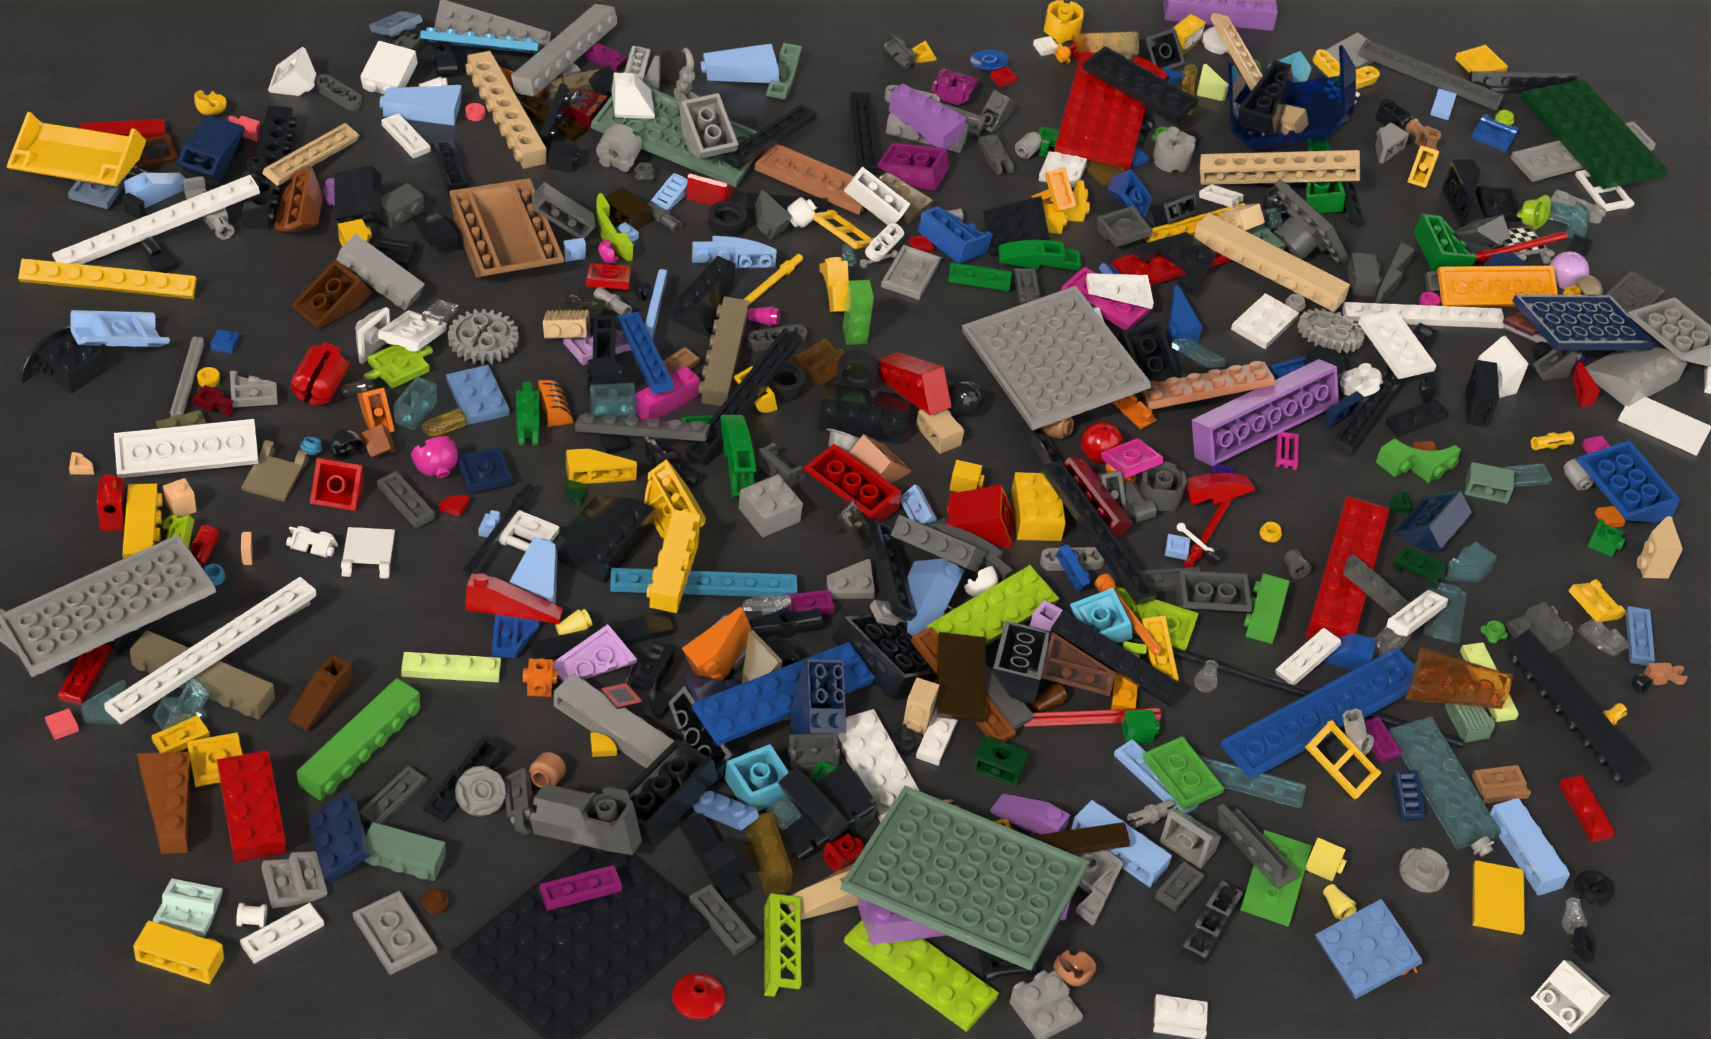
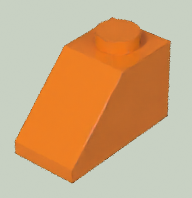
M384 388L357 393L362 415L368 428L371 429L383 424L390 432H394Z

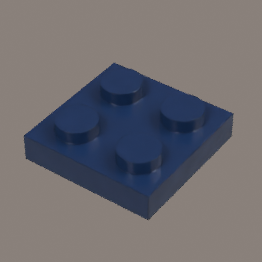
M500 447L458 455L457 466L469 494L513 484L512 475Z

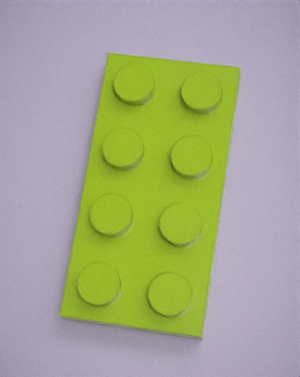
M1115 587V590L1140 622H1142L1143 618L1165 616L1171 646L1186 651L1199 613L1156 599L1136 605L1125 589ZM1132 627V634L1138 635Z

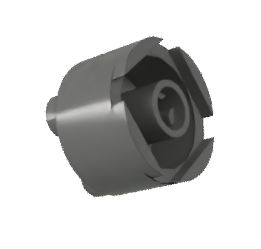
M1163 461L1162 464L1143 471L1139 489L1146 500L1151 499L1154 502L1157 511L1174 512L1182 500L1187 481L1186 475L1182 470L1180 472L1176 469L1175 464Z

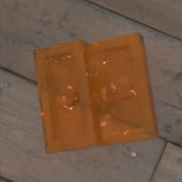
M824 338L794 355L792 361L802 367L806 375L812 380L823 385L837 377L839 360L844 352L842 349L836 351L830 342ZM854 365L848 366L847 370L852 368Z

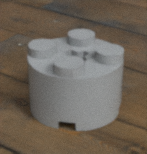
M614 124L607 128L596 148L600 164L604 167L613 166L623 172H628L642 149L643 143L640 136L636 137L633 134V129L622 124Z
M1169 127L1168 130L1161 132L1157 136L1153 152L1155 165L1166 172H1173V170L1183 172L1187 170L1191 164L1195 148V138L1179 131L1176 127Z

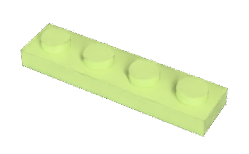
M1484 643L1462 645L1460 652L1494 721L1516 720L1519 713Z
M404 652L401 675L402 677L499 683L501 658Z

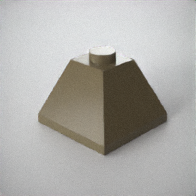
M753 630L748 634L742 683L781 669L782 660Z

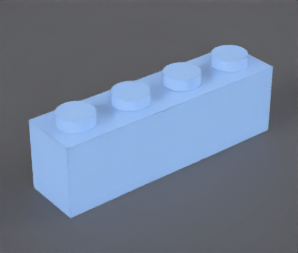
M1519 798L1494 805L1487 820L1519 868L1524 870L1525 877L1537 895L1562 889L1570 875L1568 868L1557 856L1554 847L1549 844L1541 828L1536 825L1530 816L1528 809L1523 806Z
M1091 800L1074 817L1071 830L1125 821L1117 818L1107 811L1105 807ZM1125 822L1130 839V847L1110 849L1108 851L1123 862L1122 868L1151 888L1168 870L1172 855Z

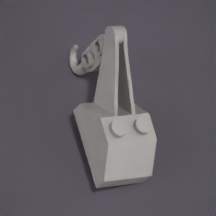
M683 48L682 53L686 55L687 64L679 72L680 77L676 81L677 88L674 89V96L680 105L682 133L689 152L698 159L736 151L738 142L719 93L699 97L690 91L692 89V80H695L693 71L694 60L690 50Z

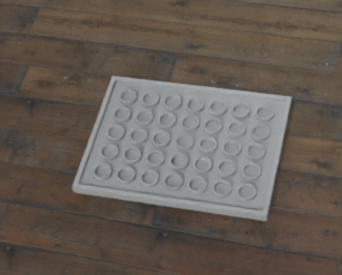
M1076 286L962 325V332L1031 430L1150 388L1148 378Z

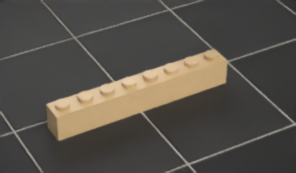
M1208 213L1197 224L1194 235L1197 240L1212 250L1335 312L1346 299L1350 284L1215 215Z

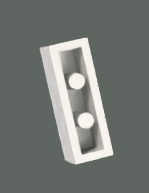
M861 167L843 190L887 225L896 223L910 205V203L863 167Z

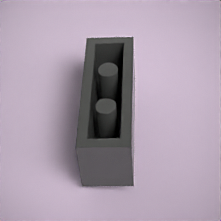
M545 182L532 195V210L577 238L585 239L594 229V213Z

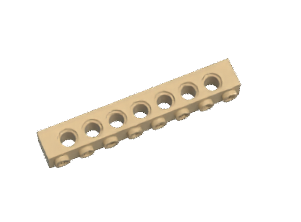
M486 51L468 55V64H465L466 72L468 75H471L474 87H477L479 90L480 98L485 100L488 112H491L493 115L494 123L499 125L501 135L507 139V145L509 149L513 150L515 160L519 161L523 169L546 164V147L492 53Z
M1360 150L1201 154V185L1276 183L1279 179L1285 183L1360 181Z

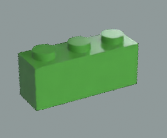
M870 280L848 281L843 320L846 345L867 344L874 300Z
M1264 573L1261 582L1256 581L1252 593L1256 595V598H1251L1252 614L1247 613L1244 626L1248 627L1246 637L1269 644L1273 643L1290 581Z

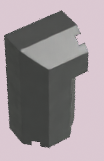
M544 784L534 797L533 805H537L536 813L531 812L530 816L534 834L633 855L642 842L634 804L625 790L607 787L602 789V794L596 795V792L587 793Z

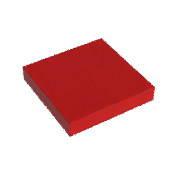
M589 263L586 286L628 290L631 267Z

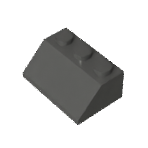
M1179 571L1175 585L1177 606L1192 609L1252 611L1247 574Z

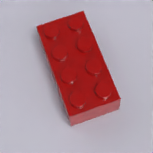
M269 751L217 759L218 775L234 863L286 854L285 836Z

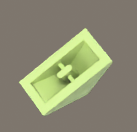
M1204 64L1196 95L1224 101L1229 85L1213 69Z

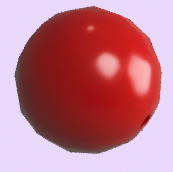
M1105 421L1089 425L1084 430L1080 440L1082 453L1089 461L1096 464H1107L1102 460V452L1123 444V437L1119 429Z

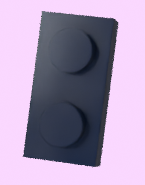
M1356 391L1350 396L1346 395L1336 405H1331L1326 412L1327 417L1324 424L1332 428L1352 415L1361 403L1363 395Z

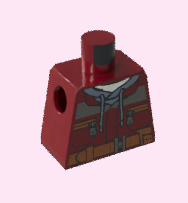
M577 89L571 95L570 104L566 105L564 109L565 115L585 126L586 131L590 132L592 130L591 122L608 101V96Z

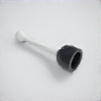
M1184 523L1177 524L1178 531H1183L1205 550V559L1212 566L1225 553L1216 546L1207 547L1186 529Z

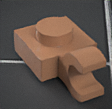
M1649 663L1644 672V675L1650 677L1653 680L1652 684L1655 685L1666 684L1668 680L1675 684L1683 685L1688 679L1687 676H1681L1684 670L1683 666L1672 667L1671 663Z

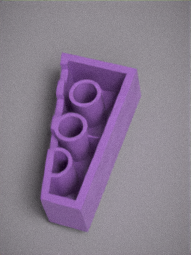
M903 83L891 92L889 111L905 125L909 124L913 127V132L916 134L920 133L925 137V142L929 145L948 150L964 136L966 117Z

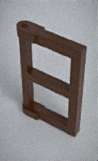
M169 133L145 138V145L165 142L170 156L148 160L145 149H143L141 154L142 161L137 162L130 171L177 162L178 157Z

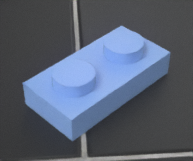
M913 485L900 497V502L909 519L925 526L931 525L937 519L919 486Z

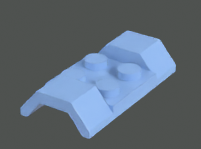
M71 311V333L78 345L100 346L105 344L112 347H162L170 342L169 337H160L155 330L154 313Z

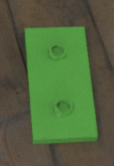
M1264 830L1263 836L1297 871V878L1276 889L1253 865L1240 911L1289 927L1312 845Z

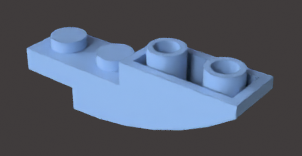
M712 236V242H692L691 258L692 263H711L717 256L736 263L735 268L775 267L777 251L770 246L747 239Z

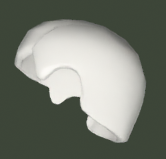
M989 566L980 570L976 581L968 579V584L964 585V588L970 596L976 597L998 584L999 581L994 567Z

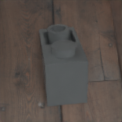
M994 90L980 115L986 118L983 129L994 133L1008 120L1016 102Z

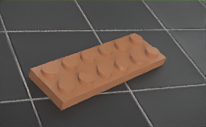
M776 144L767 150L755 163L754 170L816 197L827 198L828 202L860 215L865 209L864 206L843 191L854 176L782 145Z
M1253 361L1249 365L1244 366L1233 365L1228 369H1212L1208 373L1203 374L1192 373L1187 375V377H1171L1162 382L1151 381L1150 388L1141 391V395L1148 409L1152 410L1274 386L1275 379L1265 362Z

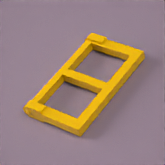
M834 210L814 214L813 219L855 249L866 248L874 239L842 218ZM826 219H835L843 226L835 227ZM853 232L863 240L855 241L845 233Z
M1333 720L1328 721L1305 746L1354 800L1382 773L1337 727ZM1330 731L1348 748L1334 765L1316 747ZM1353 754L1371 772L1356 789L1338 771Z

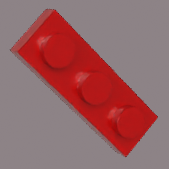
M1583 775L1561 779L1559 786L1590 841L1594 842L1612 838L1615 831Z

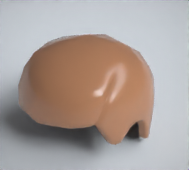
M1069 950L1056 957L1054 970L1066 985L1079 987L1090 981L1095 973L1096 964L1085 952L1080 951L1076 955H1070Z

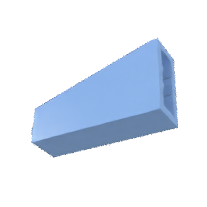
M772 44L703 53L704 61L701 62L702 73H706L707 81L770 83L772 80L779 82V68Z
M461 85L386 88L385 95L380 98V108H383L384 117H390L399 113L407 120L454 126L462 101Z

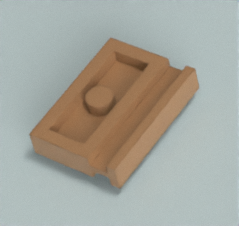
M1518 765L1474 770L1472 774L1476 787L1484 798V804L1510 801L1516 798L1527 799L1531 794V791L1526 787L1527 783Z

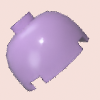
M1562 252L1555 256L1549 265L1554 266L1556 285L1562 289L1576 285L1575 280L1581 276L1589 275L1587 260L1576 252Z

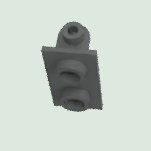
M892 33L893 40L885 42V51L892 58L894 57V60L901 68L908 69L911 64L917 67L914 51L906 47L902 38H897Z

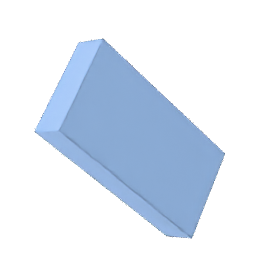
M1438 89L1430 115L1449 120L1457 94Z

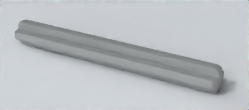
M195 336L191 340L171 407V417L184 414L204 346V339L202 337L198 338Z

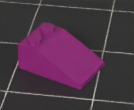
M891 143L878 163V168L916 188L928 191H936L950 169L946 148Z

